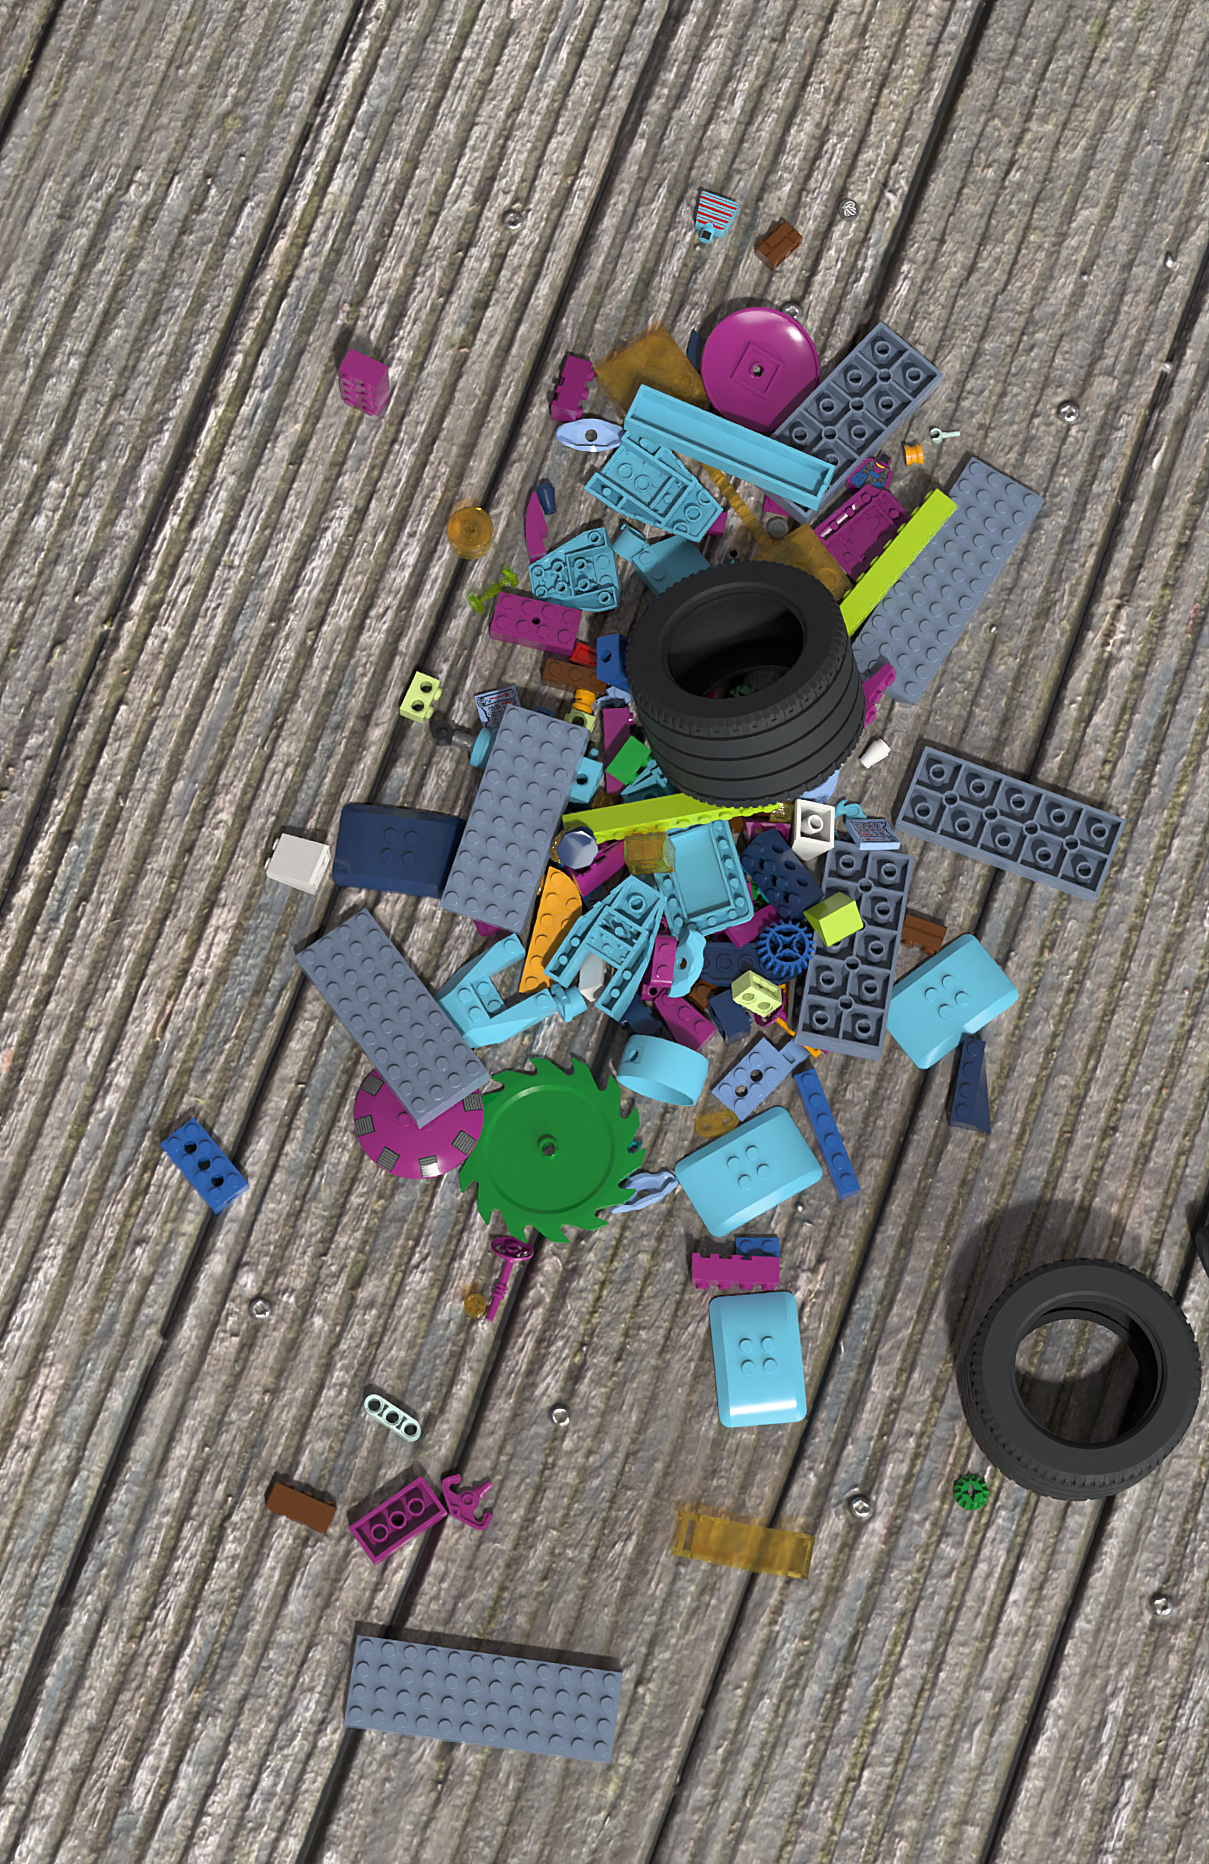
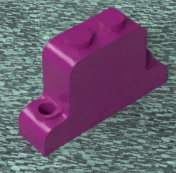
M662 915L660 921L663 924V929L657 931L648 966L639 984L638 995L641 997L640 1000L654 1001L664 991V987L671 988L677 938L670 934L667 918ZM652 987L656 988V992L654 995H651L649 993V990Z

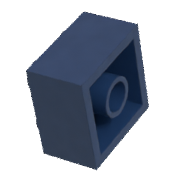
M732 988L708 1000L707 1010L726 1047L750 1036L751 1024L753 1023L748 1011L744 1013L741 1004L733 1000Z

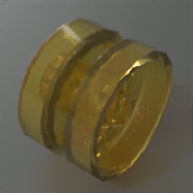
M474 506L463 507L455 511L450 517L447 525L448 544L456 555L465 559H478L491 549L494 541L493 522L484 510Z

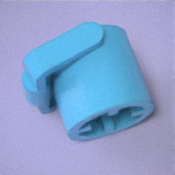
M624 524L621 527L622 533L613 543L612 548L622 558L632 562V557L651 545L648 544V540L640 532Z
M559 983L551 985V996L557 1004V1011L564 1022H570L573 1017L588 1010L581 993L575 985L565 991Z

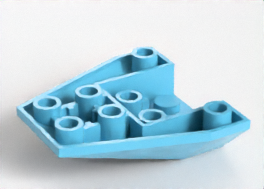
M605 527L581 533L528 566L534 600L589 612H602L619 607L621 587L616 556Z

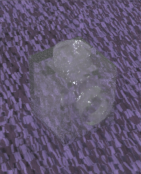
M896 702L889 732H894V735L900 737L910 736L916 706Z

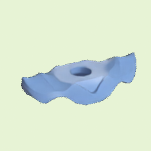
M581 419L558 427L555 437L559 442L580 451L597 452L620 446L621 438L626 431L618 425L603 420ZM590 429L595 430L598 435L597 439L593 442H589L585 438L586 431Z
M663 1171L659 1174L640 1173L628 1179L621 1189H636V1192L625 1204L609 1207L611 1213L640 1210L656 1203L678 1186V1179L668 1171ZM641 1190H648L650 1192L649 1196L639 1198L637 1195Z

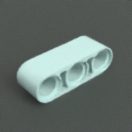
M370 1395L366 1398L364 1407L366 1413L406 1441L413 1442L420 1437L421 1428L416 1420L378 1395ZM371 1401H378L381 1404L377 1411H372L368 1408ZM390 1413H396L399 1416L396 1423H389L386 1420ZM409 1425L417 1428V1432L412 1436L404 1432L405 1428Z

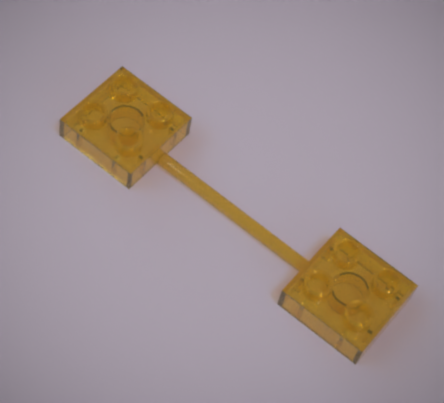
M664 326L594 370L595 381L624 420L641 384L695 407H699L708 401L700 375ZM699 461L764 550L749 561L757 559L758 561L767 560V562L776 561V563L781 562L786 566L788 564L793 565L794 568L797 567L801 571H806L809 575L814 576L815 579L820 580L831 591L840 606L844 601L843 596L850 588L853 590L855 587L809 524H803L781 540L773 543L722 471Z

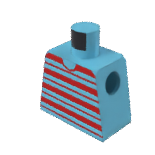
M702 191L695 229L702 231L699 240L710 244L713 236L723 238L738 214L739 203Z

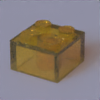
M653 832L649 835L632 833L631 836H624V861L633 875L675 872L676 848L667 834L664 832Z

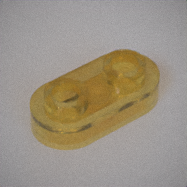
M730 1110L702 1116L696 1122V1133L704 1139L727 1134L737 1128L738 1117ZM728 1119L731 1121V1125L725 1126L723 1121ZM704 1125H709L710 1130L704 1131L702 1127Z

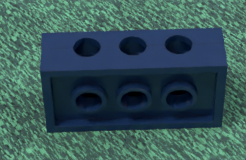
M776 828L758 834L739 858L745 870L785 924H787L789 919L792 920V924L806 918L804 911L817 905L825 895Z

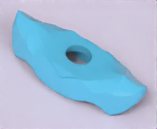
M688 929L676 948L673 981L671 988H668L667 997L676 998L689 993L691 986L701 973L704 962L703 949L706 940L693 929ZM683 957L687 962L684 970L680 967Z

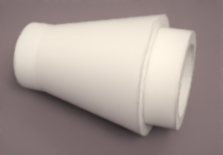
M879 738L877 741L874 740L859 760L868 769L873 764L889 756L888 753L891 749Z

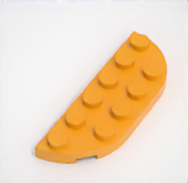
M550 866L548 867L518 992L522 993L540 992L557 983L544 974L543 971L582 914L581 897L575 884L565 873Z

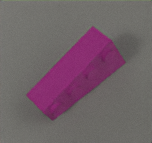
M629 708L602 710V718H604L605 770L629 737H634V734H630V725H634L633 712H629ZM605 772L606 795L621 794L629 785V783L626 786L622 785Z
M692 1253L691 1286H696L697 1290H707L709 1286H718V1290H730L731 1287H739L740 1290H752L753 1287H761V1290H774V1287L779 1286V1257L750 1256L749 1260H744V1256L731 1255L727 1256V1259H722V1256H719V1254H709L705 1258H700V1253Z

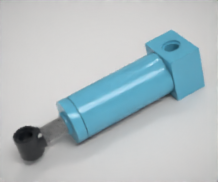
M444 720L433 724L431 735L436 745L442 747L456 746L469 751L471 755L470 765L483 770L486 769L498 732L483 727L479 735L474 737L457 731L456 728ZM439 730H445L448 734L445 737H439L436 733ZM591 748L587 758L583 757L567 807L576 810L580 809L581 812L590 810L603 777V764L595 761L599 752L595 748Z

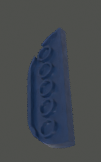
M706 942L703 949V967L698 978L712 985L732 987L731 983L750 970L779 986L790 982L799 974L794 971L793 976L790 977L788 972H785L784 977H781V971L777 970V973L773 974V967L766 969L767 962L761 963L760 959L762 956L757 954L758 949H760L757 943H747L737 949L734 943ZM769 943L770 950L775 955L777 948L774 946V943ZM796 943L795 946L799 950L798 953L802 956L803 947L801 943ZM791 944L785 948L783 947L782 951L786 950L787 948L790 949ZM782 959V960H781V961H784V962H791L789 959Z

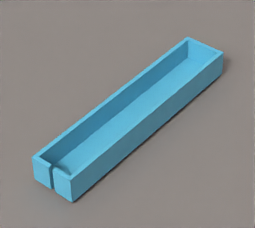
M641 384L624 420V430L815 511L818 510L825 491L834 475L835 466L643 384Z

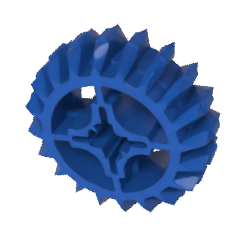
M783 919L779 920V926L772 922L771 928L766 926L764 928L765 933L760 934L759 938L761 940L757 943L760 949H758L757 954L762 956L760 959L761 963L767 962L766 969L774 968L773 974H776L778 970L781 971V977H784L785 972H788V975L791 977L794 971L797 974H801L802 968L805 970L808 968L809 959L813 958L810 953L816 951L811 948L815 941L810 940L813 936L812 933L805 934L807 927L799 928V922L792 925V920L789 919L787 924H785ZM781 934H789V935H792V936H791V937H784V936H782ZM770 940L774 942V946L777 948L775 955L770 950ZM798 941H800L803 947L802 956L798 953L799 950L795 946ZM791 944L790 949L787 948L786 950L782 951L783 947L785 948ZM782 959H789L791 962H784V961H781V960H782Z

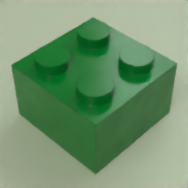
M630 736L605 772L624 786L628 783L632 785L640 775L637 773L640 766L645 768L652 759V756L649 755L652 750L633 736Z

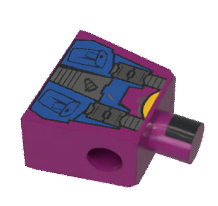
M882 454L878 461L868 457L848 478L845 488L856 494L866 484H870L875 488L887 491L894 473L888 468L892 459L886 454Z

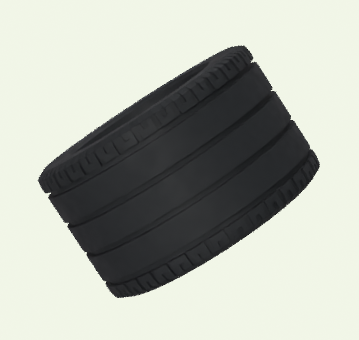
M758 559L753 561L744 560L743 562L737 560L734 563L725 562L723 565L720 563L715 567L710 566L705 570H699L696 574H690L687 578L683 577L680 582H675L672 587H667L665 592H661L658 598L652 600V604H649L646 610L641 613V617L637 619V624H634L633 631L630 633L625 653L626 675L653 757L662 774L675 788H678L682 793L684 792L686 796H691L695 800L699 799L702 803L707 802L712 806L715 804L716 807L725 806V808L734 807V809H740V807L744 809H749V807L758 808V806L766 807L768 804L775 805L780 801L782 803L787 799L792 800L797 795L801 796L804 792L811 791L812 787L819 786L822 781L825 782L828 776L835 774V770H839L841 764L847 761V757L851 756L852 750H855L856 744L859 743L863 732L862 729H864L866 699L840 606L831 591L820 580L815 579L814 576L809 575L806 571H801L797 567L794 568L793 565L788 564L786 566L781 562L758 561ZM758 670L788 671L779 680L755 693L727 699L705 697L720 684L741 674Z
M1075 1257L1073 1260H1070V1258L1057 1260L1052 1264L1047 1263L1036 1267L1035 1270L1027 1272L1011 1283L992 1303L974 1333L964 1358L961 1376V1398L963 1399L965 1418L968 1420L969 1429L972 1436H975L977 1445L982 1453L985 1452L986 1458L995 1468L998 1467L1000 1469L999 1472L1010 1481L1014 1480L1016 1481L1015 1484L1027 1491L1029 1489L1033 1490V1493L1046 1498L1050 1496L1052 1499L1063 1501L1106 1498V1496L1123 1492L1142 1481L1162 1463L1183 1439L1184 1434L1193 1421L1192 1418L1199 1403L1198 1398L1200 1397L1202 1385L1200 1380L1202 1377L1201 1361H1199L1200 1353L1198 1343L1194 1341L1195 1335L1191 1324L1186 1322L1187 1317L1181 1307H1177L1176 1301L1167 1291L1164 1292L1161 1289L1162 1287L1152 1278L1147 1279L1146 1275L1134 1268L1132 1270L1128 1269L1127 1265L1115 1261L1110 1263L1109 1260L1100 1258L1090 1260V1258ZM1079 1319L1099 1324L1119 1336L1133 1352L1143 1377V1404L1134 1427L1116 1438L1096 1443H1080L1063 1439L1042 1427L1024 1406L1016 1385V1355L1020 1342L1027 1335L1051 1322Z

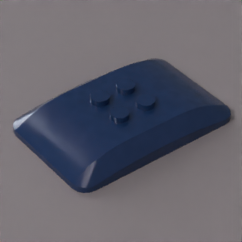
M348 804L341 813L332 879L334 883L342 887L441 900L467 822L462 818L374 805Z

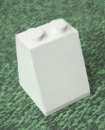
M801 799L795 800L790 816L791 834L789 847L798 859L808 861L834 848L835 807Z
M282 833L281 838H277L273 845V850L275 851L273 857H269L266 861L264 869L266 870L267 877L315 896L331 858L329 846Z

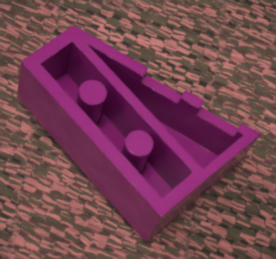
M568 356L560 385H558L556 390V399L551 404V420L562 423L574 422L577 419L581 420L584 411L581 405L583 400L587 401L590 389H587L588 382H593L595 370L592 369L593 362Z
M612 839L597 844L599 852L589 866L574 870L564 864L568 877L573 881L582 897L586 896L633 860L626 839Z
M665 988L654 1000V1010L666 1030H668L674 1043L698 1053L716 1034L717 1028L682 997H667L668 988Z

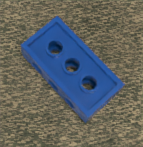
M621 634L597 637V679L632 695L625 665V653L629 638Z
M194 1117L160 1143L164 1153L215 1215L250 1188L248 1182ZM189 1146L197 1147L194 1153H187L186 1149ZM204 1162L210 1163V1167L206 1170L199 1168ZM216 1179L224 1180V1183L219 1187L213 1185Z

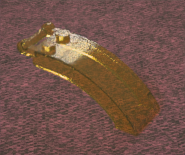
M679 1511L678 1518L680 1522L675 1548H672L671 1552L672 1556L747 1572L808 1580L816 1536ZM694 1521L689 1551H686L683 1548L688 1522Z

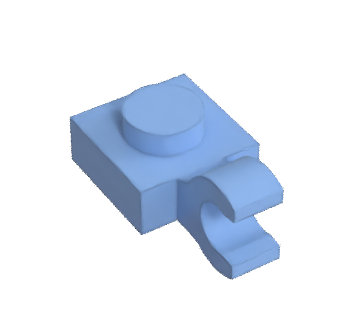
M612 686L606 689L608 696L599 698L596 705L599 711L611 705L615 708H621L634 701L633 695Z

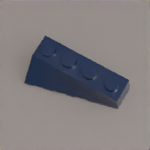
M964 1038L948 1126L991 1134L985 1064L986 1041Z

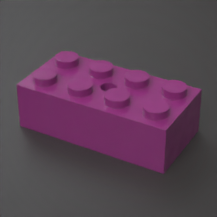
M350 348L339 368L343 402L351 407L357 406L361 408L367 415L373 416L374 414L379 417L390 398L388 366Z
M500 592L490 628V638L571 657L582 621V611Z
M420 1476L351 1525L349 1530L373 1565L377 1566L447 1516V1511L423 1477ZM399 1518L403 1521V1524L395 1526L394 1521Z

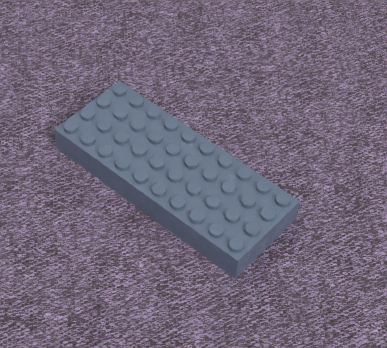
M880 321L769 437L835 466L834 475L825 491L818 510H812L761 487H756L805 527L846 484L848 478L868 457L871 458L941 384L944 374Z
M507 704L439 904L442 910L522 936L524 935L562 822V815L565 813L591 736L589 729Z
M925 746L897 818L895 830L1096 903L1126 819Z
M834 840V848L826 851L820 889L825 895L818 903L838 892L845 894L855 900L863 928L828 948L815 929H812L813 936L811 940L815 941V944L811 948L816 951L810 953L813 958L809 959L808 968L805 970L793 1044L876 1061L879 1060L883 1050L914 856L886 850H859L856 844Z
M366 908L295 955L298 966L419 1129L490 1081L487 1069Z

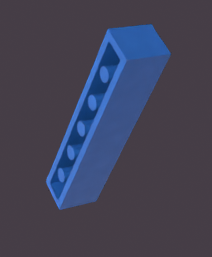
M815 1068L794 1075V1085L838 1200L859 1194L861 1188Z

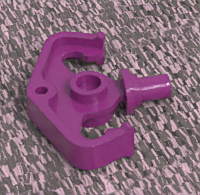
M460 1474L445 1478L441 1486L450 1515L477 1531L485 1530L493 1517V1513H485L483 1521L477 1522L473 1512L479 1505V1498L485 1499V1493L493 1485L486 1480L480 1486H473L474 1491L467 1490L457 1495L450 1491L449 1487L451 1484H458L461 1481Z

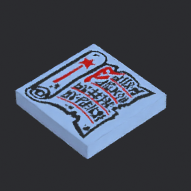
M515 686L474 696L482 728L485 727L496 732L499 730L507 704L521 707Z
M886 819L846 820L845 827L859 850L899 849L900 841Z

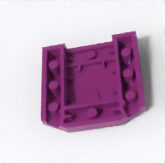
M866 484L815 528L812 533L853 581L858 584L856 581L859 576L871 569L870 563L876 556L880 557L885 552L883 548L891 539L894 541L899 535L897 533L898 529L904 523L908 524L912 517L890 492Z

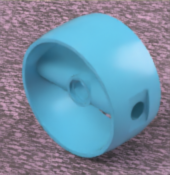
M632 1035L624 1048L616 1079L626 1088L646 1097L673 1105L694 1106L701 1095L708 1074L709 1061L696 1051L680 1044L652 1036Z

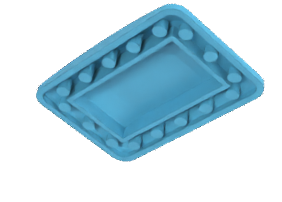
M715 820L708 824H693L686 828L677 827L665 832L656 831L644 835L645 845L659 893L667 897L664 911L671 935L676 936L677 942L681 941L688 929H693L702 936H706L751 920L754 915V908L728 820Z
M964 934L892 988L886 1029L918 1068L928 1069L963 1043L964 1038L971 1037L1012 1006L1018 999V990L973 935Z
M774 1107L676 1164L674 1173L709 1233L714 1237H723L817 1183L822 1177V1168L786 1109Z
M772 1292L714 1298L709 1305L720 1422L724 1426L732 1428L791 1423L804 1419L807 1407L797 1305L793 1294L789 1292Z

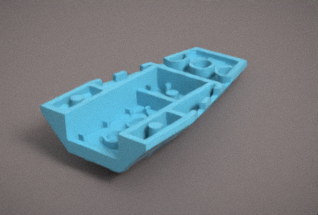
M626 431L623 435L620 447L599 474L596 472L584 487L586 492L617 513L696 543L701 541L723 511V508L700 485L693 474L684 467V464L677 459L669 448L629 431Z

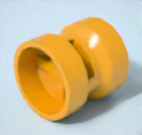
M577 689L574 696L576 701L572 704L571 710L574 708L591 715V705L595 702L596 695L587 690Z

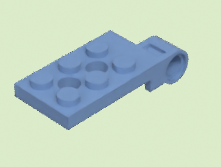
M763 1037L711 1093L743 1122L809 1056L810 1052L802 1045L793 1044L794 1038L778 1052ZM754 1070H760L763 1073L761 1081L754 1082L751 1080V1073ZM746 1086L748 1089L747 1095L745 1097H738L736 1095L737 1087Z

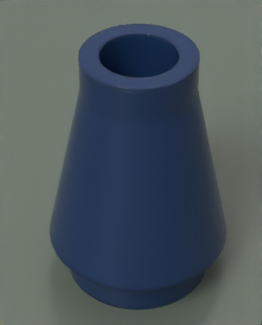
M551 483L536 486V493L544 514L551 515L556 513L555 487H552Z

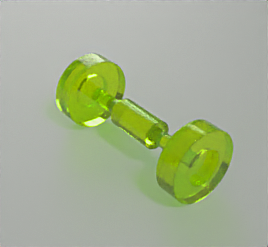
M506 567L501 571L504 580L485 592L486 595L480 600L474 595L467 598L468 603L477 614L481 615L485 612L482 603L500 592L501 587L506 583L513 588L519 585L518 579L510 569Z

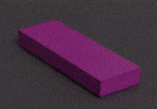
M770 904L754 913L751 920L727 928L725 933L738 949L758 938L761 933H765L764 928L766 926L771 928L772 922L779 926V920L782 918Z

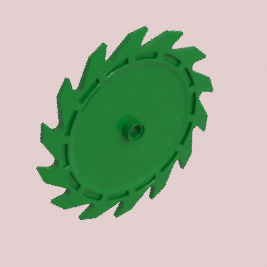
M530 1058V1062L538 1070L535 1076L508 1070L491 1076V1080L499 1082L505 1087L500 1092L481 1096L484 1110L483 1127L475 1148L470 1153L459 1174L461 1193H464L472 1182H477L479 1184L478 1212L485 1223L489 1225L492 1212L499 1210L511 1236L525 1244L527 1239L524 1229L528 1225L533 1226L551 1242L570 1243L568 1238L561 1232L562 1227L565 1225L590 1231L609 1225L608 1221L596 1217L595 1212L599 1209L625 1204L636 1192V1189L619 1188V1183L642 1166L647 1149L643 1148L633 1154L628 1153V1148L640 1127L638 1108H635L628 1118L623 1119L620 1117L621 1089L612 1075L609 1076L606 1090L600 1091L588 1066L575 1058H572L573 1075H566L548 1059ZM548 1146L555 1147L554 1152L551 1154H545L544 1151Z

